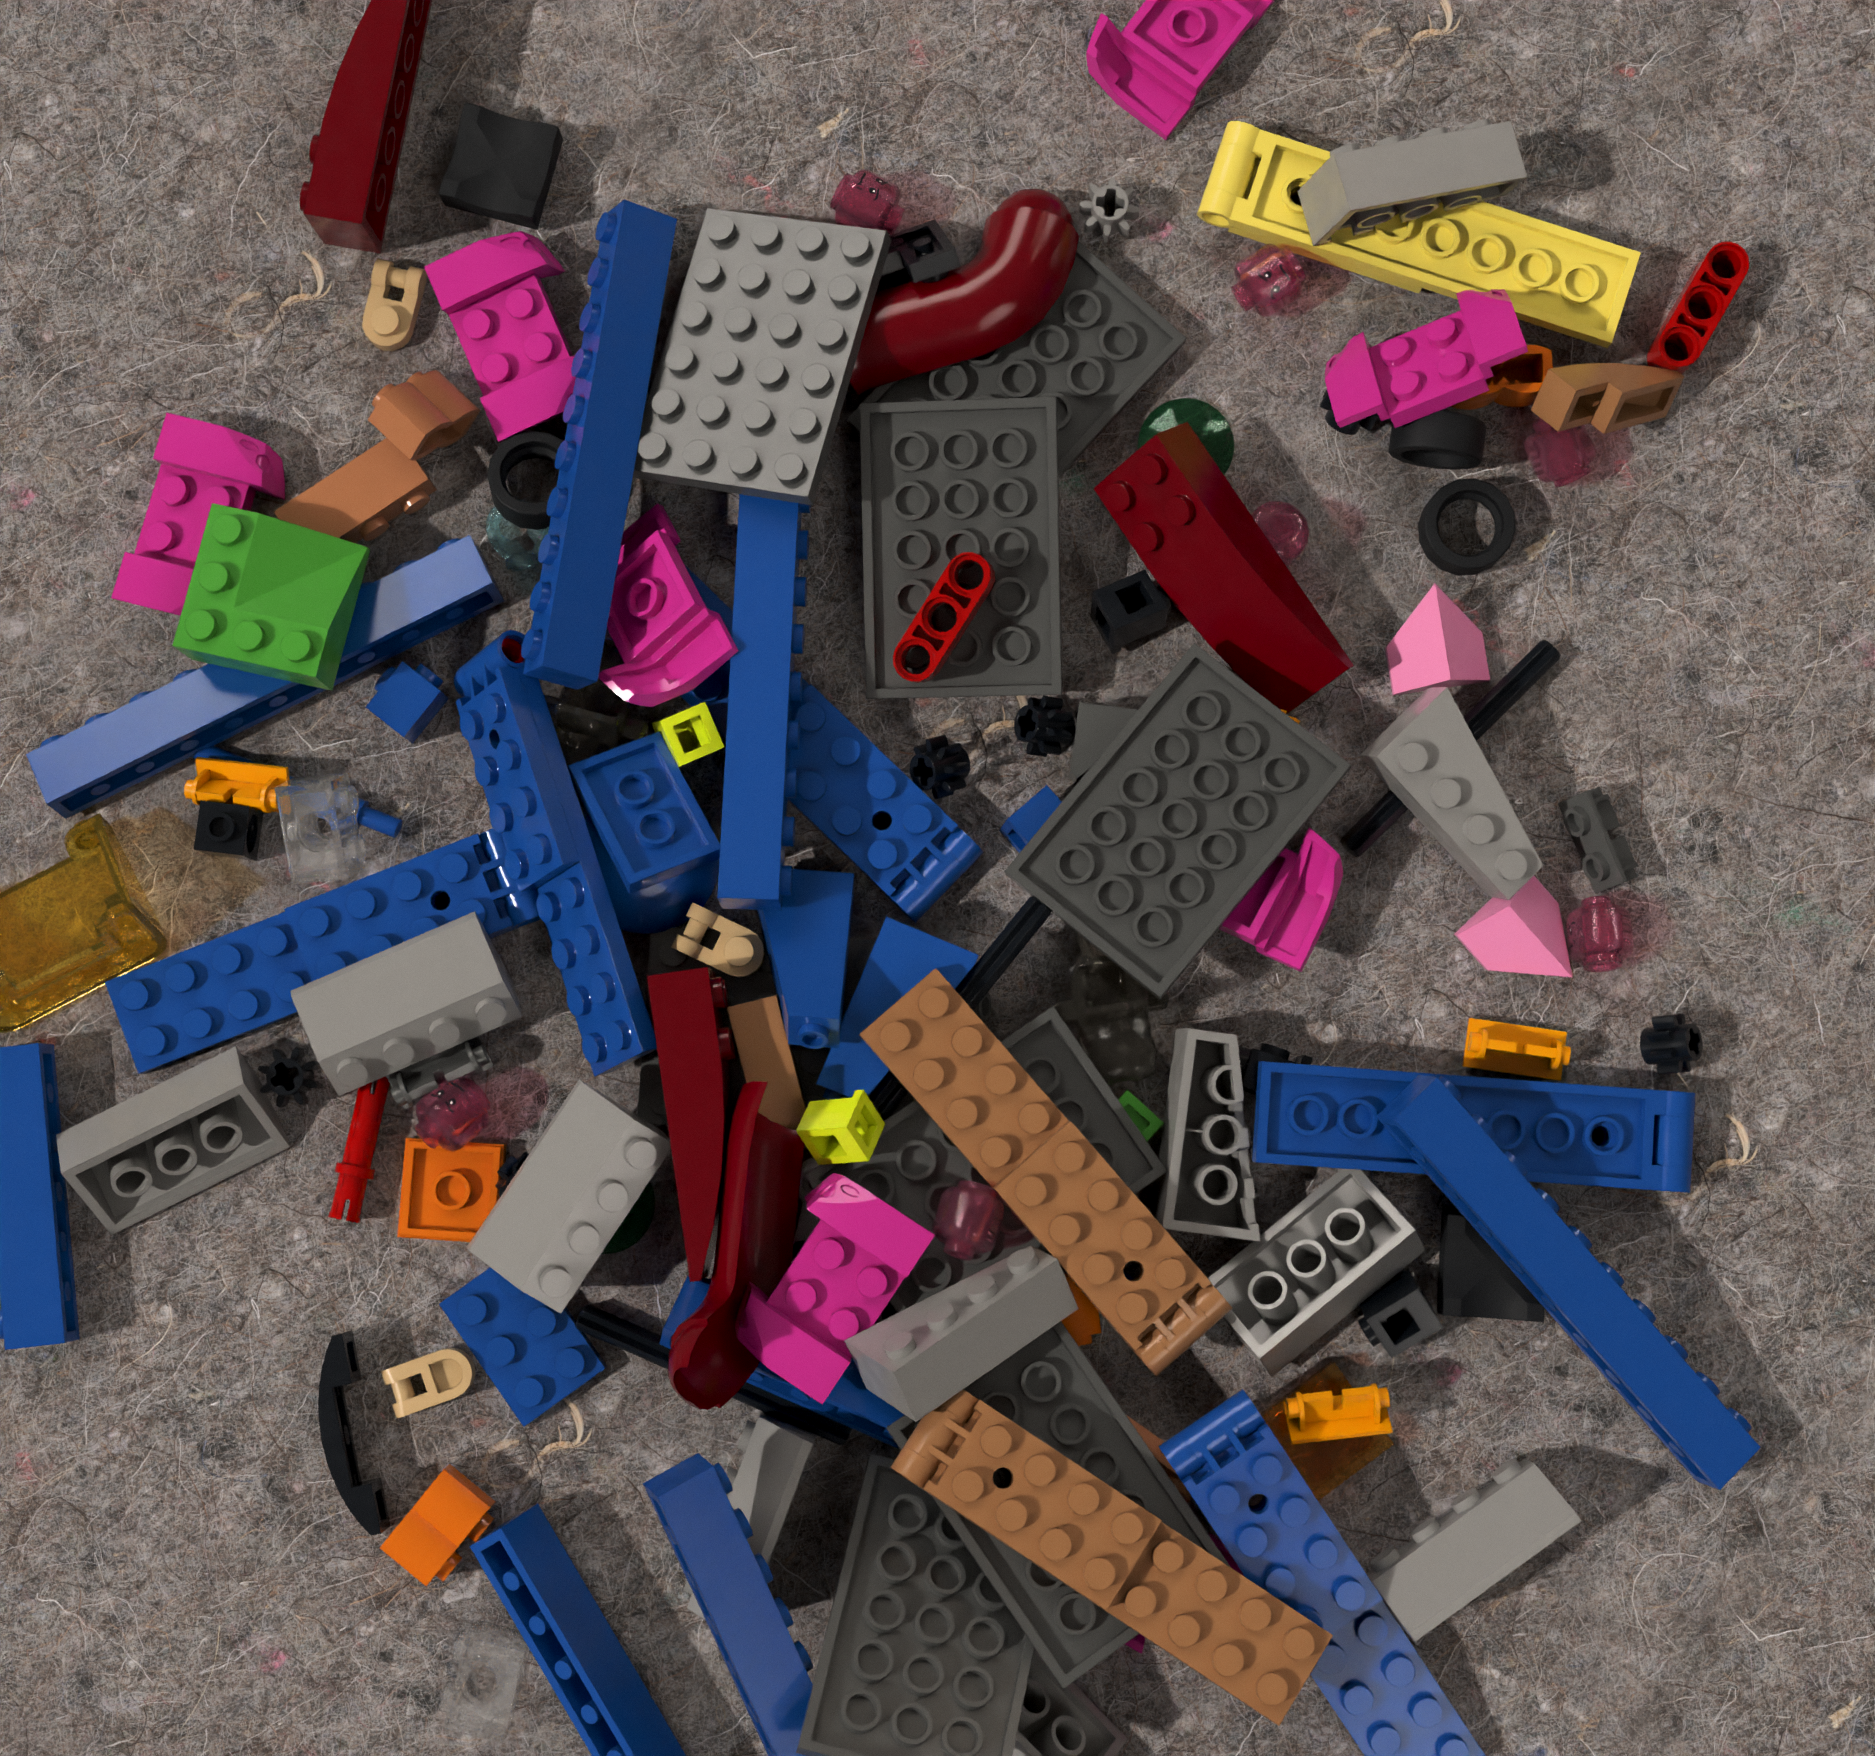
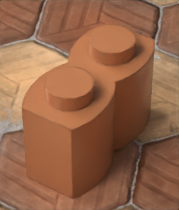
M433 370L425 374L417 372L404 383L396 386L391 383L383 387L372 401L374 410L368 421L410 460L414 461L427 456L438 447H447L466 435L481 410L438 370Z

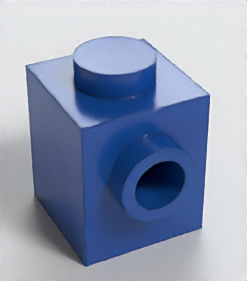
M402 661L397 668L391 666L381 675L374 687L378 692L366 705V708L413 744L449 698L438 689L444 681L420 663L413 670Z

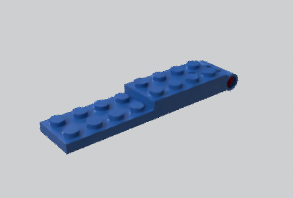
M685 565L706 607L720 614L732 637L733 611ZM730 659L692 691L680 695L690 707L706 702L719 735L725 740ZM802 678L801 702L792 701V719L800 720L799 750L790 749L789 768H797L798 772L797 797L788 798V801L905 915L916 923L984 852L811 683L808 684ZM880 814H886L892 819L890 827L886 830H878L873 826L874 819Z
M509 630L502 633L455 672L454 686L459 695L463 697L455 701L460 715V729L464 738L468 740L473 755L476 779L484 789L490 808L489 817L491 825L497 833L502 834L507 851L504 859L507 874L516 881L519 893L537 889L539 895L536 901L537 912L545 923L552 944V958L555 965L560 969L567 991V1004L569 1010L576 1018L582 1037L583 1054L590 1063L595 1077L613 1072L656 1050V1037L539 679L523 675L526 659L521 655V648L525 635L515 630Z
M492 828L480 835L478 833L287 907L283 913L106 981L105 984L138 1074H146L297 1015L298 1012L291 997V990L474 911L490 939L539 921L541 918L536 907L537 897L539 896L537 889L519 893L516 881L509 877L505 869L504 859L507 851L502 834L497 833ZM447 893L450 897V904L446 909L439 910L436 906V900L439 895Z
M1258 1061L1252 1162L1426 1174L1376 1117L1418 1075L1438 1078L1444 1077L1459 1090L1463 1097L1459 1101L1460 1104L1470 1115H1478L1493 1129L1495 1136L1492 1140L1503 1153L1508 1151L1523 1163L1528 1171L1524 1177L1529 1182L1691 1193L1696 1093ZM1596 1127L1602 1133L1601 1141L1598 1144H1595L1592 1140V1132Z
M1243 1389L1158 1446L1244 1576L1333 1635L1310 1675L1364 1756H1486ZM1262 1494L1260 1503L1254 1506L1248 1505L1249 1499L1253 1495Z

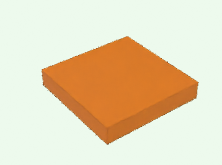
M406 1138L397 1237L471 1242L500 1198L499 1189L495 1185L501 1179L497 1171L506 1160L507 1144Z

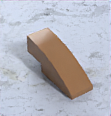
M1587 363L1550 368L1547 371L1531 411L1558 432L1590 423L1603 434L1666 417L1685 376L1674 370L1623 363Z
M777 995L727 1007L746 1083L752 1081L768 1082L758 1113L775 1123L796 1130L807 1107L792 1047L787 1041Z

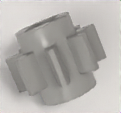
M1113 177L1110 178L1108 185L1101 188L1091 183L1088 193L1092 202L1081 201L1079 204L1078 213L1090 215V218L1085 223V233H1090L1093 230L1102 234L1104 243L1108 242L1110 235L1117 232L1124 237L1129 236L1130 227L1126 219H1138L1140 210L1137 206L1128 205L1133 197L1134 189L1130 187L1123 190L1115 186L1116 182ZM1104 204L1114 205V216L1108 217L1104 215Z

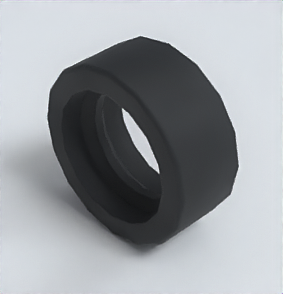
M1440 410L1398 428H1395L1392 423L1388 452L1393 458L1416 466L1450 470L1474 468L1482 462L1487 427L1483 421L1473 416Z
M529 431L515 434L499 445L490 458L487 477L494 506L504 519L520 528L533 530L549 528L551 516H548L546 511L548 501L536 504L521 502L510 494L506 481L510 470L524 460L541 458L555 463L557 450L564 440L551 433Z
M1476 478L1457 479L1441 487L1423 508L1418 523L1419 543L1426 557L1440 570L1457 576L1476 575L1491 568L1510 548L1516 531L1515 512L1507 496L1493 484ZM1470 499L1481 503L1490 511L1494 519L1495 534L1491 544L1485 550L1475 555H1461L1451 551L1444 545L1439 535L1438 522L1442 511L1449 504L1457 500Z

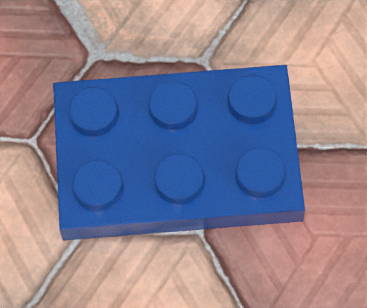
M660 732L568 765L573 786L629 894L719 860L720 843Z
M491 1267L439 1303L523 1427L608 1367L585 1333L576 1328V1320L567 1307L560 1314L519 1290Z

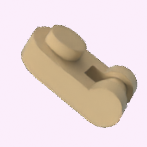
M379 258L375 261L371 276V288L363 314L362 327L366 337L376 348L383 351H395L403 348L410 341L427 279L425 269L410 266L408 270L394 267L392 261ZM391 286L404 289L402 302L388 299Z
M691 904L686 914L690 918L682 936L676 935L671 948L730 976L738 978L748 977L757 972L765 958V948L760 937L742 925L700 905ZM708 927L721 933L713 950L700 945Z
M453 1347L441 1349L381 1371L385 1385L391 1384L396 1403L392 1404L397 1419L462 1395L471 1387L476 1374L475 1365L471 1357L463 1350ZM421 1373L427 1392L415 1396L409 1377Z

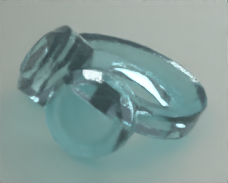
M494 506L486 519V532L494 549L505 559L506 569L516 572L533 569L536 565H539L538 552L540 544L545 535L548 534L549 527L541 530L527 529L526 533L535 544L533 550L526 551L517 540H509L502 535L500 525L504 517Z

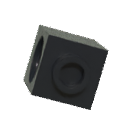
M201 800L194 850L212 856L257 861L264 813L249 806Z

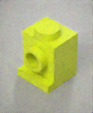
M706 702L686 708L651 723L655 733L660 732L678 767L725 747Z
M863 1089L855 1090L852 1098L809 1101L796 1132L818 1165L868 1162L884 1129L885 1122Z

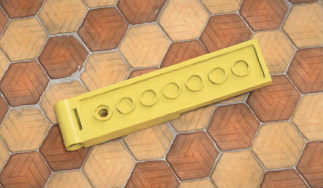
M1230 121L1227 123L1197 212V216L1201 220L1214 226L1229 228L1228 232L1418 294L1423 288L1457 299L1456 293L1465 290L1489 292L1491 289H1505L1512 302L1517 319L1605 348L1612 344L1641 252L1484 201L1448 211L1444 210L1441 202L1438 203L1439 207L1436 210L1418 219L1401 223L1399 214H1396L1390 220L1375 225L1373 231L1353 236L1351 227L1337 230L1331 236L1330 242L1313 246L1302 206L1295 204L1291 197L1298 195L1297 191L1330 158V152L1261 130L1245 122Z

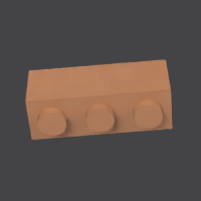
M385 438L273 512L280 520L357 543L361 539L370 541L383 534L390 526L388 522L401 513L412 514L423 508L430 501L429 495L437 489L418 460H410L388 438Z

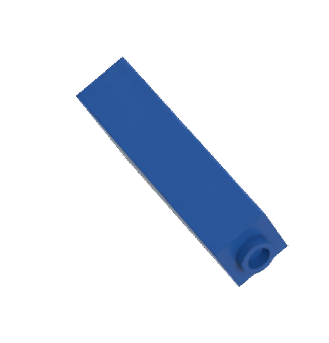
M793 869L792 895L783 896L782 910H757L789 1045H802L809 1049H820L823 1047L839 1048L854 904V873Z
M886 916L841 1023L839 1048L830 1049L816 1084L826 1088L823 1098L828 1100L852 1098L855 1090L863 1089L869 1097L890 1070L859 1034L935 968L956 989L975 966L979 955Z

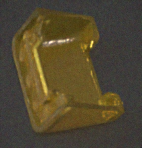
M100 813L87 820L78 822L65 835L64 844L70 857L0 893V1033L13 1032L102 987L106 981L129 973L154 960L166 949L167 940L162 926L111 825Z

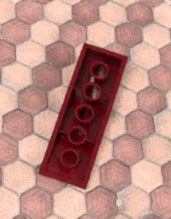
M371 0L355 30L337 72L323 117L320 135L314 134L312 137L309 151L310 163L313 164L310 182L305 181L300 192V209L304 211L303 214L324 244L381 254L432 0Z
M1188 422L1154 435L1093 488L1147 569L1182 614L1245 683L1277 708L1287 711L1286 715L1354 666Z
M709 967L647 976L690 1282L700 1281L709 1275L716 1247L726 1146L732 1120L728 1060L737 1058L733 1030L729 1029V1027H723L721 1010H726L729 1007L725 979L722 980V977H716V972Z

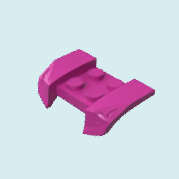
M1145 0L1121 32H1119L1107 16L1101 13L1086 51L1088 71L1117 105L1160 137L1167 140L1195 104L1196 95L1249 28L1252 30L1275 0Z
M518 231L479 240L424 266L441 309L449 315L483 395V397H480V400L498 442L501 443L515 434H520L563 414L566 402L574 390L576 377L572 376L571 367L575 355L573 356L540 279L565 272L562 265L549 249L533 235Z
M1491 289L1489 292L1465 290L1456 293L1460 311L1372 347L1364 332L1352 337L1340 353L1335 354L1326 363L1324 379L1338 426L1341 428L1377 413L1381 422L1390 418L1394 427L1398 428L1489 391L1486 379L1494 376L1491 367L1528 352L1514 307L1505 289Z
M166 412L153 459L161 464L135 552L134 554L124 553L111 598L181 616L212 503L250 511L256 490L285 500V479L281 457L266 443L224 426Z
M658 503L623 531L607 629L625 664L602 670L598 676L606 686L626 702L646 707H654L692 691L739 651L720 614L706 607L675 548L681 539L663 505Z
M1309 827L1304 835L1299 853L1285 848L1219 930L1254 945L1256 952L1302 972L1330 917L1343 878L1340 855Z
M837 1173L828 1176L804 1197L807 1202V1210L820 1220L770 1296L768 1297L761 1289L749 1281L735 1321L737 1339L763 1365L822 1405L851 1363L852 1356L844 1340L875 1324L904 1278L908 1277L935 1236V1234L859 1184Z

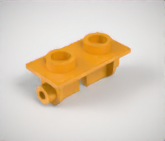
M203 757L195 758L197 776L194 780H187L184 787L185 797L192 799L195 805H200L202 800L249 806L256 810H262L264 813L279 812L291 814L293 812L288 767Z
M1468 1018L1462 1067L1561 1081L1563 1065L1567 1066L1570 1061L1571 1047L1566 1046L1567 1032Z
M1371 1383L1367 1387L1342 1389V1395L1333 1396L1332 1391L1305 1394L1295 1392V1397L1286 1398L1283 1402L1292 1445L1392 1433V1426L1387 1408L1390 1407L1389 1392L1387 1387L1378 1388L1376 1383Z

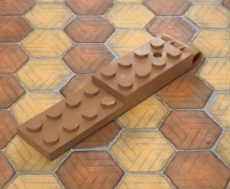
M937 968L932 970L859 1034L1049 1255L1058 1259L1063 1271L1156 1377L1232 1310L1230 1304L1211 1284V1281L1078 1128L1063 1115ZM1130 1261H1137L1140 1266V1273L1134 1279H1127L1124 1275V1267Z
M964 1389L921 1418L890 1467L1278 1726H1280L1333 1636L1161 1522V1519ZM999 1468H1005L1010 1474V1482L1004 1488H998L993 1482V1474Z

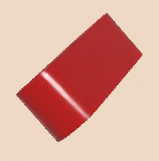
M1721 242L1714 245L1695 267L1649 347L1647 353L1648 366L1674 370L1683 374L1701 355L1748 272L1750 266L1749 257L1745 249L1739 244ZM1712 262H1720L1727 266L1730 271V278L1719 277L1712 268ZM1695 302L1703 306L1707 312V319L1695 318L1689 310L1688 303ZM1665 343H1673L1680 347L1684 360L1676 361L1671 359L1665 351Z
M963 552L949 562L895 648L893 665L896 672L903 679L916 683L932 680L944 666L993 588L995 572L992 565L984 557L973 552ZM968 563H978L981 565L984 573L982 583L971 590L962 588L958 581L960 569ZM949 604L956 611V623L951 630L938 632L932 624L933 612L937 607ZM916 646H923L930 655L928 668L920 674L911 673L906 666L907 653Z

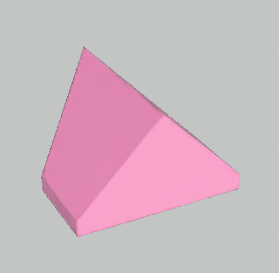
M1434 583L1385 648L1393 696L1425 691L1428 687L1449 688L1490 681L1482 631Z
M1535 876L1509 900L1492 897L1454 934L1485 970L1573 978L1559 903Z

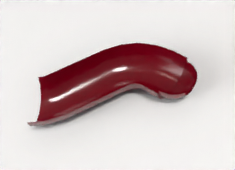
M1023 189L1014 192L986 219L981 246L976 256L970 262L950 270L945 278L936 282L923 283L919 281L914 283L911 281L876 292L850 379V383L853 385L858 396L870 388L989 353L1015 341L1043 320L1063 292L1074 264L1079 235L1073 226V219L1065 203L1056 195L1042 189Z
M752 1081L743 1084L732 1116L726 1146L711 1283L703 1302L689 1317L678 1325L671 1338L668 1376L671 1385L681 1399L698 1409L709 1410L714 1406L721 1408L740 1390L757 1368L760 1361L736 1337L735 1321L749 1281L769 1297L792 1260L804 1143L796 1130L775 1123L758 1113L768 1082Z

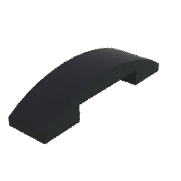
M351 1330L333 1335L326 1350L319 1383V1426L326 1461L335 1485L350 1512L372 1536L381 1534L391 1526L381 1477L361 1481L343 1389V1385L362 1379L353 1332Z

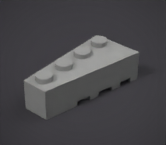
M1482 119L1464 126L1459 131L1448 132L1446 127H1439L1428 130L1418 138L1404 140L1403 136L1395 135L1378 141L1372 147L1360 149L1356 143L1340 146L1330 152V158L1297 192L1312 244L1316 246L1330 242L1331 236L1339 229L1351 227L1353 236L1373 231L1375 225L1390 220L1396 214H1399L1401 223L1418 219L1436 210L1439 207L1438 203L1441 202L1444 210L1448 211L1505 196L1527 178V174L1511 121L1491 124L1489 119Z
M1428 687L1359 755L1489 897L1509 900L1543 867L1538 854L1447 687Z
M1191 1028L1175 1029L1159 1160L1167 1172L1156 1179L1152 1215L1165 1229L1260 1241L1259 1225L1256 1223L1253 1201L1255 1199L1254 1181L1250 1175L1247 1148L1250 1147L1248 1128L1245 1127L1242 1101L1244 1100L1237 1035Z
M1030 1245L844 1341L866 1389L917 1422L1079 1308L1058 1259Z

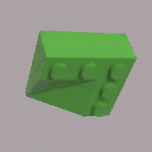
M212 503L172 646L191 660L332 691L370 549L360 544L261 513Z

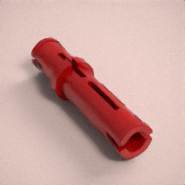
M386 1076L377 1080L374 1094H371L373 1082L358 1088L342 1163L337 1162L335 1172L339 1173L328 1217L341 1220L346 1200L348 1199L350 1204L346 1221L360 1223L368 1179L373 1180L375 1170L370 1168L390 1086Z

